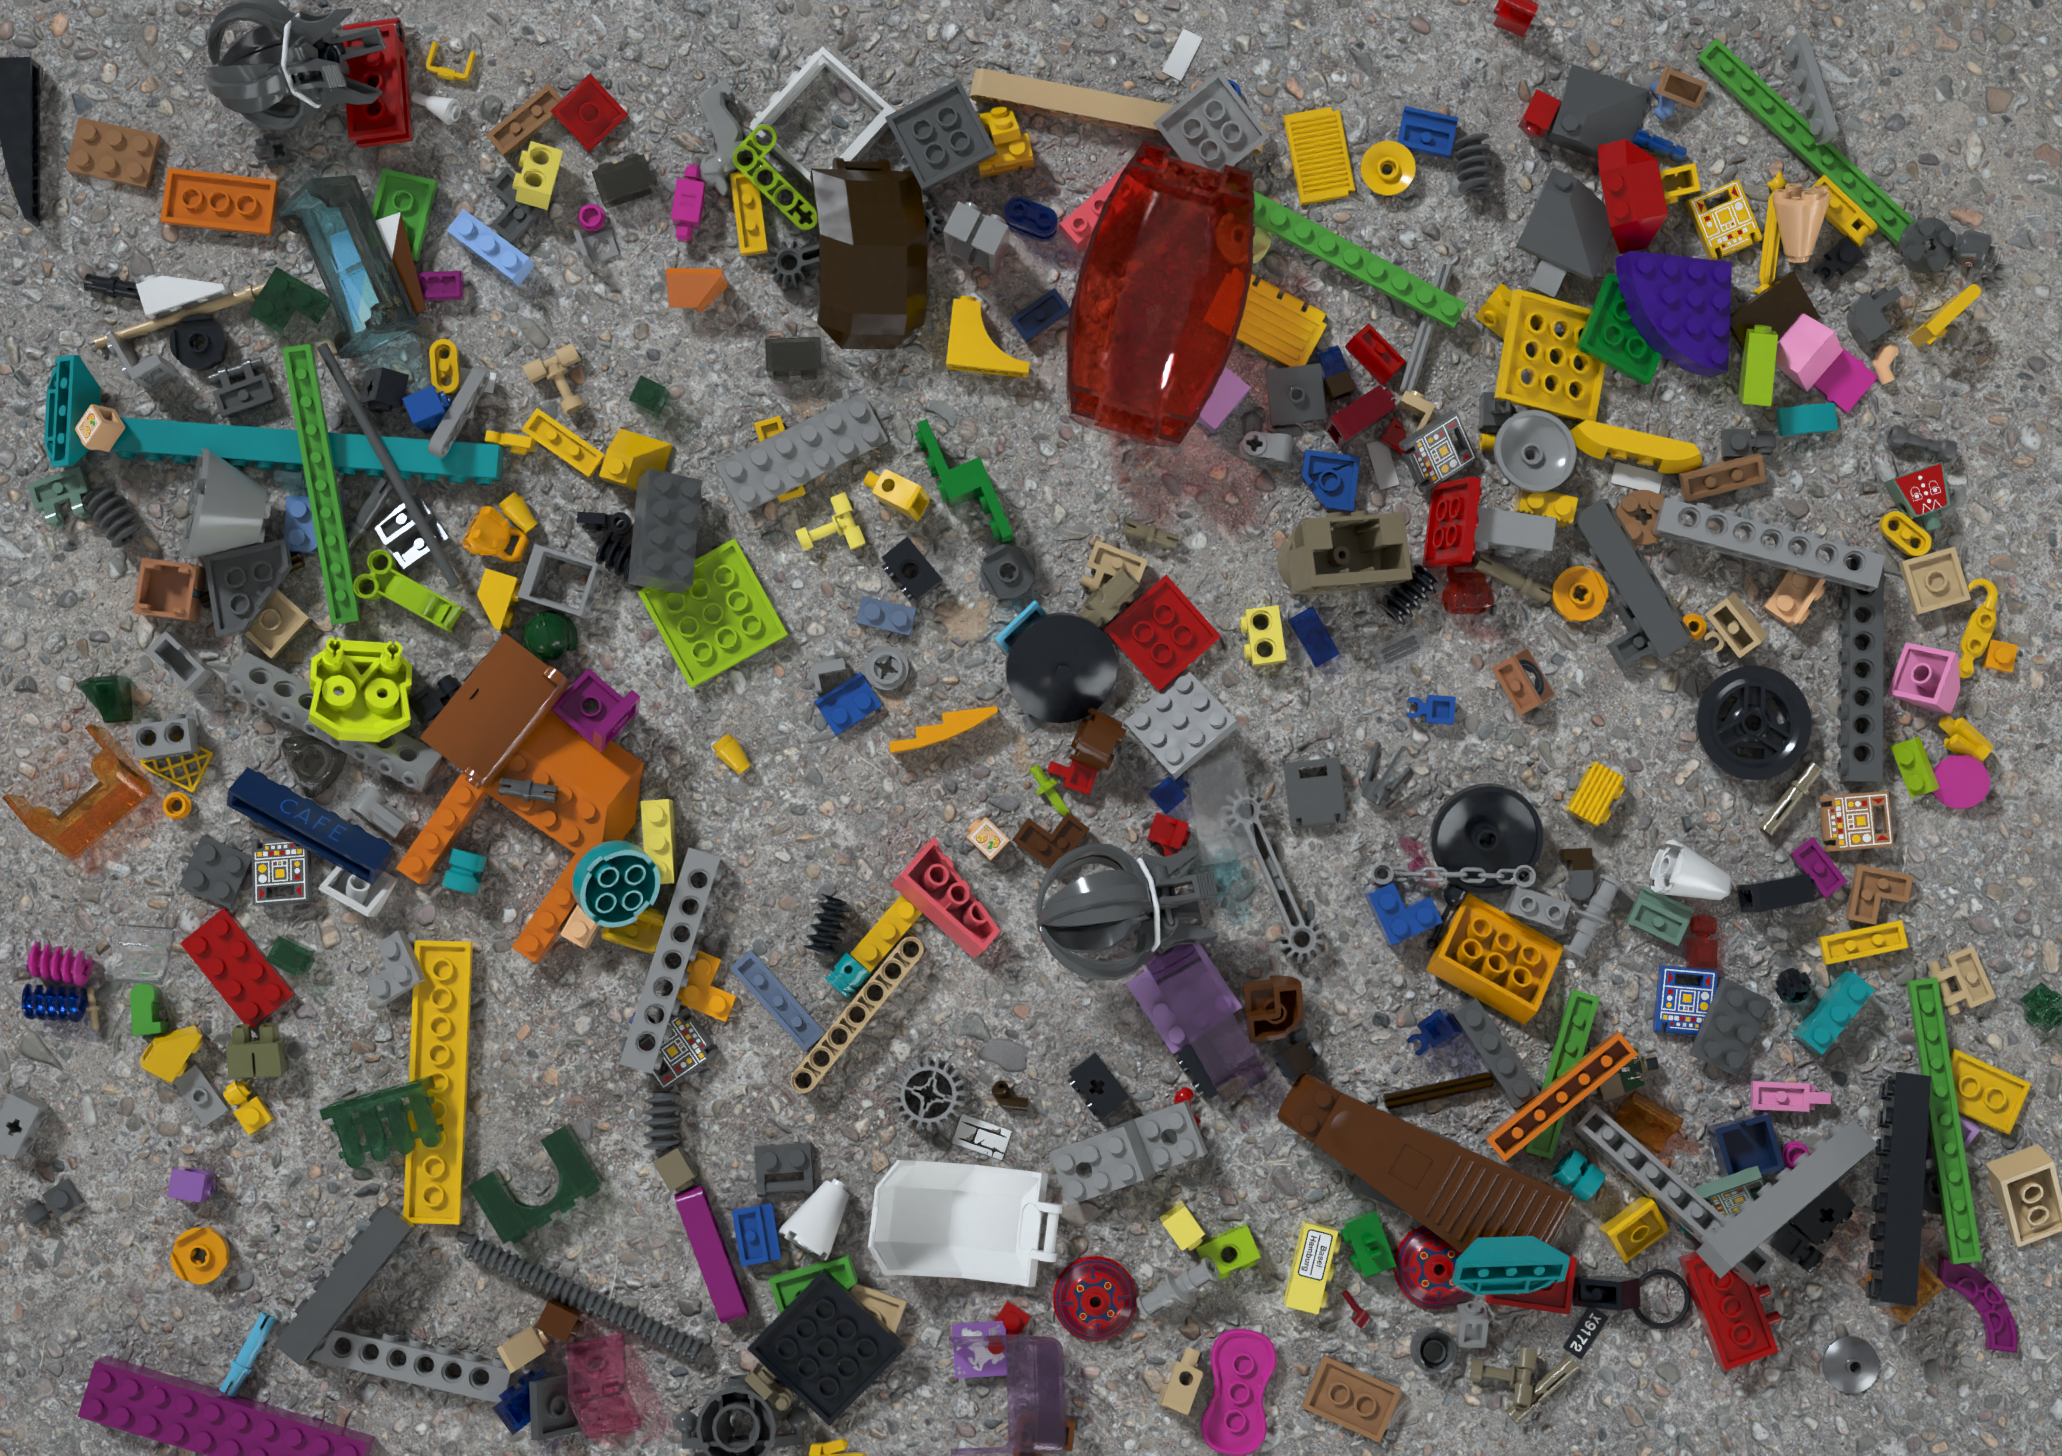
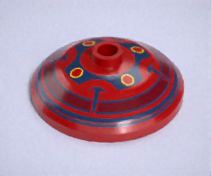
M1424 1225L1415 1228L1401 1240L1394 1255L1396 1267H1393L1397 1285L1409 1300L1424 1308L1445 1309L1458 1304L1469 1294L1460 1286L1453 1285L1452 1282L1456 1260L1462 1254ZM1437 1264L1443 1265V1271L1440 1274L1434 1273V1267Z
M1086 1256L1070 1263L1059 1275L1053 1291V1306L1059 1322L1073 1336L1086 1341H1105L1120 1334L1131 1322L1137 1307V1291L1132 1277L1121 1264L1103 1256ZM1092 1297H1099L1101 1303L1098 1306L1091 1305L1090 1300Z

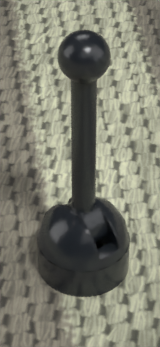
M1447 884L1443 895L1447 903L1441 917L1443 923L1438 924L1432 938L1428 939L1427 947L1429 949H1435L1438 946L1437 939L1452 907L1461 905L1465 901L1468 892Z

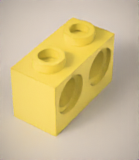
M530 141L528 151L522 150L519 166L523 167L522 173L516 172L512 189L517 190L515 201L548 210L563 150Z
M1279 605L1246 609L1243 612L1244 617H1240L1241 633H1246L1248 644L1243 645L1245 661H1250L1251 667L1284 663L1286 661ZM1256 616L1264 617L1267 620V628L1264 630L1256 629L1253 625V618ZM1258 644H1268L1271 648V655L1269 657H1261L1257 653Z
M1182 1200L1159 1217L1182 1251L1186 1248L1191 1251L1203 1242L1201 1237L1205 1233Z

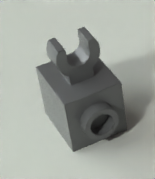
M1484 392L1479 397V430H1486V434H1497L1504 422L1511 417V401L1494 399L1495 392Z

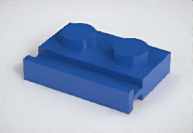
M1405 106L1397 142L1404 145L1410 151L1449 159L1459 118Z
M861 672L814 701L836 736L883 707Z
M773 1202L733 1209L732 1216L741 1267L781 1260L782 1253Z

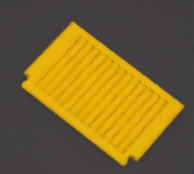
M1332 107L1283 115L1300 206L1349 197L1348 192L1356 191L1340 110L1332 111Z

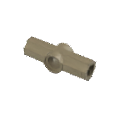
M1121 568L1102 588H1097L1089 595L1083 604L1084 607L1076 614L1091 620L1098 626L1102 623H1108L1117 614L1121 607L1120 605L1140 586L1139 582L1128 570Z

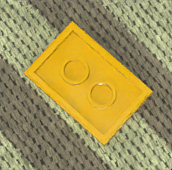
M1951 1048L1949 1054L1958 1112L2010 1135L2032 1083Z

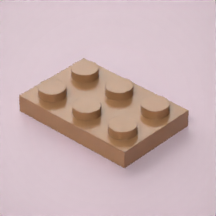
M79 117L66 170L69 173L149 190L162 137L155 133Z
M1323 1354L1301 1407L1380 1443L1402 1390Z

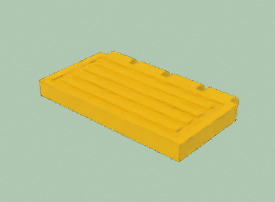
M1240 267L1235 276L1230 273L1205 318L1204 324L1285 367L1306 365L1327 324L1322 322L1327 313L1312 305H1309L1304 313L1301 311L1305 303L1304 301L1287 292L1284 293L1281 300L1276 298L1281 289L1263 279L1260 280L1257 287L1253 286L1252 284L1256 276Z

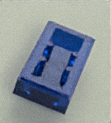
M1313 606L1288 620L1315 668L1340 655Z

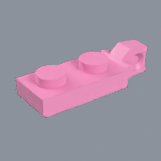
M1751 1081L1750 1109L1810 1112V1110H1815V1104H1831V1093L1815 1091V1085L1810 1083Z

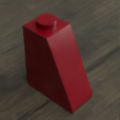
M1378 385L1331 416L1324 429L1340 450L1392 413L1397 407L1394 404L1396 399L1388 388L1383 389L1381 385Z

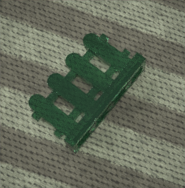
M432 1075L337 1101L320 1109L322 1120L333 1119L334 1123L329 1126L331 1132H337L342 1151L338 1152L339 1158H345L350 1168H358L365 1162V1152L370 1151L372 1158L380 1162L389 1157V1146L396 1145L398 1152L406 1155L415 1149L414 1139L421 1137L422 1143L428 1148L439 1144L441 1141L440 1132L444 1128L442 1123L437 1125L431 1104L435 1103L434 1096L428 1097L427 1090L435 1086ZM408 1097L410 1102L403 1104L402 1098ZM383 1104L384 1110L378 1111L376 1106ZM358 1111L359 1116L353 1118L351 1112ZM406 1111H413L418 1130H411ZM387 1117L393 1137L386 1138L381 1118ZM362 1124L368 1144L361 1145L355 1125Z

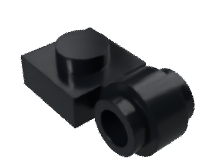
M577 512V523L584 527V531L601 532V528L610 527L615 534L623 536L632 529L631 518L623 512L611 515L606 513ZM620 520H624L623 527L617 528V523Z
M451 674L446 675L437 682L439 686L437 691L431 685H428L408 700L409 706L423 724H427L435 718L446 706L442 700L448 699L450 701L462 686L456 677H452Z
M1788 1223L1781 1227L1768 1243L1769 1246L1792 1263L1798 1257L1800 1260L1797 1264L1810 1274L1814 1270L1818 1271L1824 1263L1822 1259L1825 1255L1811 1245L1806 1249L1805 1246L1810 1240Z

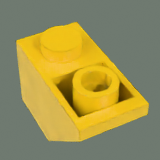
M485 568L477 596L494 629L501 633H506L507 628L510 629L514 623L515 613H513L515 603L521 600L517 596L522 581L516 577Z
M193 1025L154 1036L139 1059L141 1068L172 1083L176 1076L180 1077L187 1067L186 1060L191 1052L195 1054L203 1042L200 1028Z

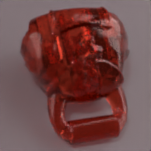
M1476 556L1472 557V562L1447 566L1448 583L1442 591L1441 601L1445 611L1450 614L1489 612L1495 601L1494 591L1485 580L1484 573L1480 571L1476 573H1456L1454 567H1472Z

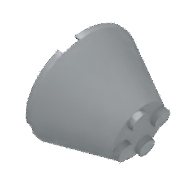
M201 448L203 455H198L189 492L186 512H190L191 517L188 516L186 527L184 526L181 557L191 559L255 543H263L265 536L264 521L269 519L271 503H269L271 491L266 490V488L211 450Z

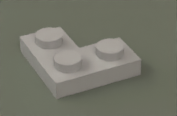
M397 930L377 943L387 966L386 970L367 981L377 1006L387 1005L426 980L404 930Z

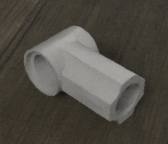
M368 786L350 807V810L366 823H373L396 840L406 829L410 819L388 804L387 799L382 794Z

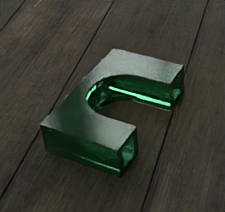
M570 1124L564 1125L541 1140L559 1173L558 1190L548 1203L529 1205L520 1201L512 1193L498 1169L468 1186L503 1244L510 1240L513 1244H516L528 1236L526 1230L533 1225H536L537 1229L552 1221L550 1217L552 1213L560 1210L563 1214L576 1206L574 1199L582 1194L587 1199L600 1190L598 1184L603 1182L604 1179Z

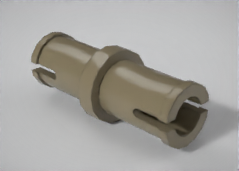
M1126 518L1123 526L1124 529L1121 533L1123 536L1126 535L1144 541V545L1150 546V544L1172 552L1175 551L1179 539L1178 534L1157 529L1154 524L1148 526Z

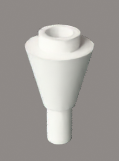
M417 91L412 94L411 100L425 106L426 109L447 125L456 122L461 115L458 99L437 96L429 97Z

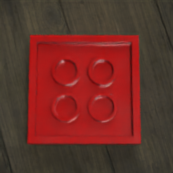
M1467 477L1441 483L1431 489L1422 564L1424 568L1434 569L1472 562L1476 549L1474 543L1475 530L1479 523L1477 515L1478 502L1482 496L1481 478Z
M1167 575L1161 578L1104 628L1106 634L1158 692L1221 638L1220 634Z

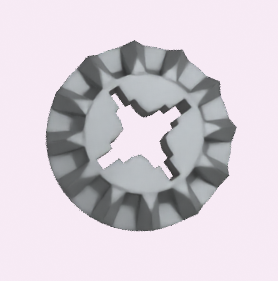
M881 646L874 649L867 656L864 664V671L868 681L874 687L882 690H891L901 686L907 678L909 670L905 655L899 649L892 646ZM890 657H892L891 667L898 673L888 672L881 679L882 669L875 664H886Z

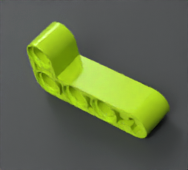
M760 124L735 149L732 158L733 163L797 227L809 230L817 223L816 208L764 157L774 147L777 141V133L771 125ZM762 129L770 131L773 137L771 143L767 145L759 143L756 137L758 131ZM741 150H749L753 154L752 163L744 165L739 162L737 156ZM764 169L771 171L774 177L773 181L767 185L762 184L758 180V173ZM783 189L790 190L793 193L794 199L789 204H783L778 199V193ZM799 199L803 202L799 205V208L804 212L808 210L812 212V221L810 223L807 220L802 223L800 221L801 214L796 209L793 214L789 211L795 207Z

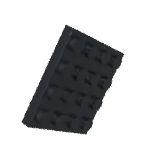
M824 1268L748 1346L747 1350L830 1426L906 1349L907 1345Z

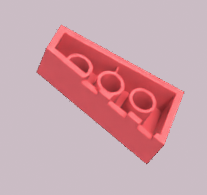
M933 837L921 848L891 885L974 959L989 946L999 934L1000 929L981 902H977L969 890L971 889L965 879L962 880L953 868V862L948 856L944 855L939 848V842Z

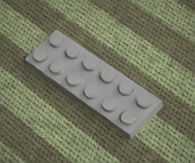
M861 393L716 463L715 468L739 514L742 515L888 444V439L864 393Z

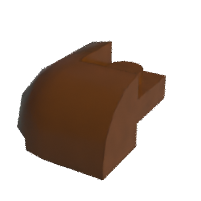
M1273 975L1269 976L1270 980L1243 982L1245 1020L1250 1043L1286 1038L1289 1033L1297 1028L1299 1022L1303 1020L1302 985L1297 978Z

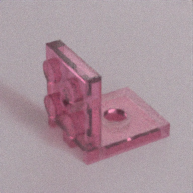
M623 1333L567 1344L568 1401L585 1439L600 1438L604 1435L628 1432L632 1429L641 1428L640 1415L627 1387L625 1338ZM603 1361L600 1367L596 1369L590 1368L593 1363Z

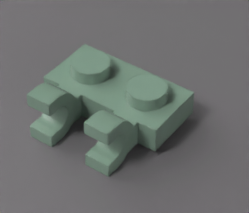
M81 466L27 484L34 509L38 512L44 511L47 524L49 526L53 525L55 529L66 526L58 505L71 502L73 515H79L81 520L92 516V513L87 509L88 504L82 502L83 497L91 492L84 468Z

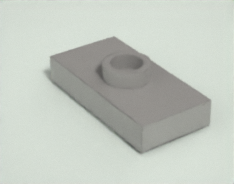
M199 1064L194 1065L173 1081L205 1127L231 1110Z

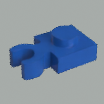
M1427 695L1426 703L1417 697H1410L1407 699V703L1416 704L1417 711L1415 713H1406V717L1415 719L1425 715V723L1454 725L1456 697Z

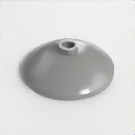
M1527 410L1513 415L1500 427L1494 442V457L1500 472L1512 485L1528 492H1546L1562 484L1571 474L1576 460V446L1571 432L1560 419L1544 411ZM1526 452L1532 455V460L1526 458Z

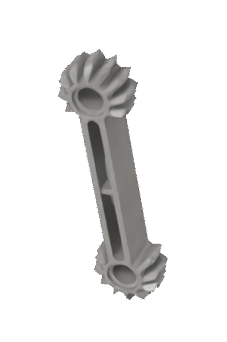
M1250 787L1245 788L1244 797H1242L1240 790L1237 788L1234 790L1237 800L1229 795L1225 797V800L1232 805L1221 807L1222 811H1228L1231 814L1225 816L1223 821L1234 820L1229 828L1232 831L1237 828L1238 824L1241 825L1285 925L1287 935H1277V939L1286 940V943L1278 947L1279 950L1290 949L1285 956L1287 959L1292 958L1296 952V963L1302 962L1304 953L1306 960L1310 962L1313 960L1310 953L1311 950L1317 955L1321 954V950L1315 947L1316 943L1325 944V940L1316 939V935L1322 934L1324 930L1323 928L1312 930L1317 923L1315 919H1312L1307 926L1304 923L1259 819V815H1269V811L1260 810L1261 806L1268 804L1267 800H1262L1259 803L1256 801L1261 795L1259 791H1256L1250 797ZM1241 803H1247L1252 807L1253 812L1250 818L1244 819L1239 816L1238 807ZM1250 824H1254L1268 855L1266 860H1263L1249 828ZM1280 890H1283L1297 923L1295 926L1291 925L1278 895ZM1299 931L1305 932L1308 936V943L1304 947H1298L1294 943V936Z

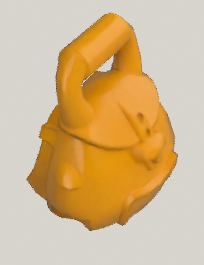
M482 506L472 519L462 540V546L471 554L478 556L491 555L492 557H498L506 562L513 563L522 560L530 541L523 531L511 527L508 524V520L496 509L490 506ZM511 536H517L519 540L512 555H509L505 552V549L510 542Z

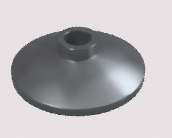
M1844 1336L1833 1341L1825 1350L1822 1360L1823 1373L1827 1381L1837 1390L1845 1393H1859L1868 1389L1875 1382L1879 1372L1878 1355L1867 1341L1855 1336ZM1852 1362L1858 1363V1368L1856 1371L1850 1370V1364Z

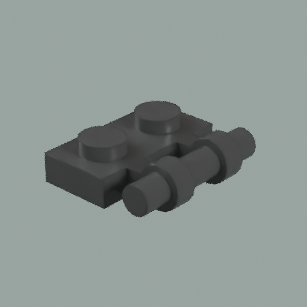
M262 357L253 360L247 358L241 360V364L229 368L223 366L217 369L218 372L208 375L212 385L221 382L223 388L212 391L222 418L225 419L276 401L268 375L264 373L256 376V370L265 367ZM245 374L246 380L232 383V378Z

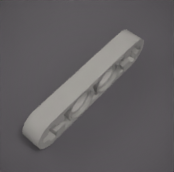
M475 366L471 370L434 432L428 446V453L439 458L446 456L489 382L490 371L479 366Z

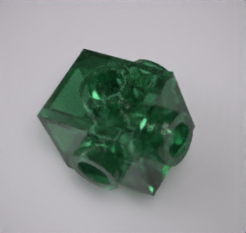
M2042 982L2020 999L2025 1013L2023 1018L2032 1028L2038 1027L2046 1034L2051 1029L2062 1024V996L2056 991L2050 990Z

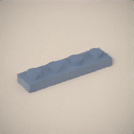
M753 950L746 953L730 968L804 1052L826 1033Z

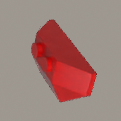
M1627 139L1599 145V174L1609 224L1619 254L1646 249L1668 216L1658 159Z

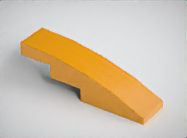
M997 706L942 713L943 724L915 727V739L890 741V753L896 754L918 750L950 740L974 729L997 715Z

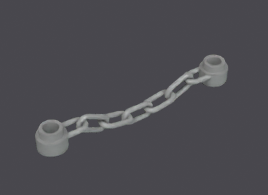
M1381 862L1376 864L1371 872L1373 881L1378 885H1387L1390 882H1406L1410 877H1421L1425 882H1443L1447 877H1459L1466 883H1482L1486 878H1493L1501 884H1516L1517 886L1528 888L1536 879L1534 869L1528 865H1521L1516 869H1500L1497 873H1486L1484 869L1476 867H1465L1460 872H1447L1444 867H1424L1421 872H1410L1406 867H1391L1388 863ZM1385 869L1388 872V877L1380 879L1377 876V872ZM1394 871H1405L1402 873V876L1405 878H1393ZM1426 871H1442L1439 873L1442 878H1426L1429 875ZM1465 872H1481L1478 874V877L1481 879L1464 878L1468 876ZM1527 872L1529 880L1527 882L1520 881L1519 873ZM1501 873H1513V880H1502L1505 875Z

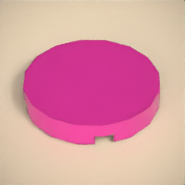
M1963 754L1964 756H1948L1940 761L1933 770L1940 789L1933 791L1938 800L1950 808L1957 809L1973 807L1981 802L1987 795L1990 787L1988 770L1981 760L1971 755Z

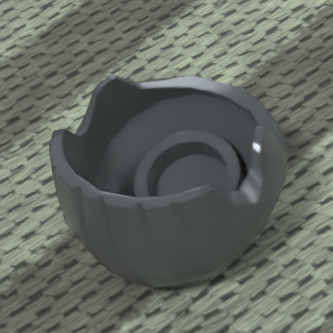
M1425 1327L1413 1336L1410 1343V1355L1414 1363L1423 1371L1431 1374H1440L1451 1368L1456 1361L1458 1349L1454 1338L1449 1333L1440 1328Z

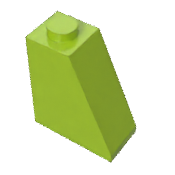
M1755 325L1754 329H1747L1737 392L1742 404L1771 406L1778 334L1775 331H1771L1772 327Z

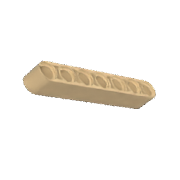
M910 936L904 938L793 1072L791 1085L795 1091L799 1093L810 1092L820 1082L919 961L924 953V945L919 938ZM908 941H914L919 946V952L915 957H909L904 953V945ZM890 963H896L901 967V974L896 979H891L886 974V967ZM874 984L881 986L883 989V997L877 1001L872 1000L868 995V989ZM858 1006L864 1009L866 1015L862 1022L852 1020L850 1012L853 1007ZM841 1028L847 1032L848 1037L845 1043L838 1044L833 1040L832 1036L835 1029ZM819 1050H824L829 1054L830 1060L825 1066H821L815 1061V1054ZM806 1072L811 1076L812 1082L809 1087H801L798 1084L797 1076L799 1073Z

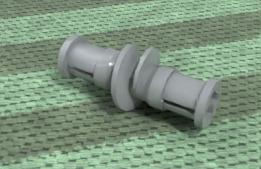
M1604 874L1600 875L1601 881L1595 893L1591 895L1589 904H1581L1585 911H1575V915L1581 920L1577 922L1568 945L1563 946V949L1582 959H1586L1587 955L1585 953L1591 941L1595 939L1600 924L1610 925L1611 921L1605 914L1610 910L1611 903L1618 889H1622L1624 886L1619 881Z
M1205 1257L1201 1260L1200 1264L1192 1269L1185 1270L1178 1277L1168 1272L1165 1274L1166 1284H1161L1146 1296L1140 1295L1137 1297V1305L1140 1312L1145 1318L1152 1319L1156 1312L1165 1307H1170L1175 1301L1178 1304L1192 1302L1194 1292L1199 1290L1201 1286L1211 1280H1219L1220 1274L1217 1266L1209 1257Z

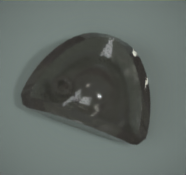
M311 735L288 737L281 743L288 766L307 798H315L326 791L337 779L346 762L347 753Z

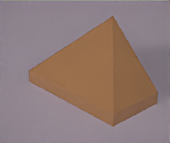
M1665 66L1655 93L1698 110L1708 83Z

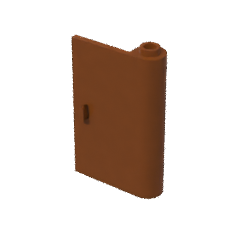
M504 633L421 735L420 739L466 773L468 776L465 780L479 790L483 786L487 789L570 686L571 681L552 666L546 665Z

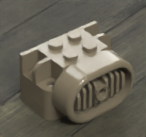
M1368 510L1352 512L1349 516H1343V512H1333L1326 514V517L1302 519L1301 524L1294 528L1292 535L1286 538L1279 549L1277 562L1281 578L1292 590V594L1305 596L1382 588L1411 580L1412 571L1404 512L1368 515Z

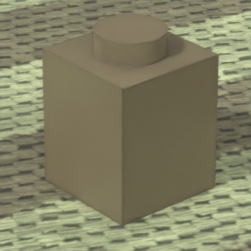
M681 1145L653 1162L670 1192L675 1188L679 1192L694 1184L692 1178L698 1175Z

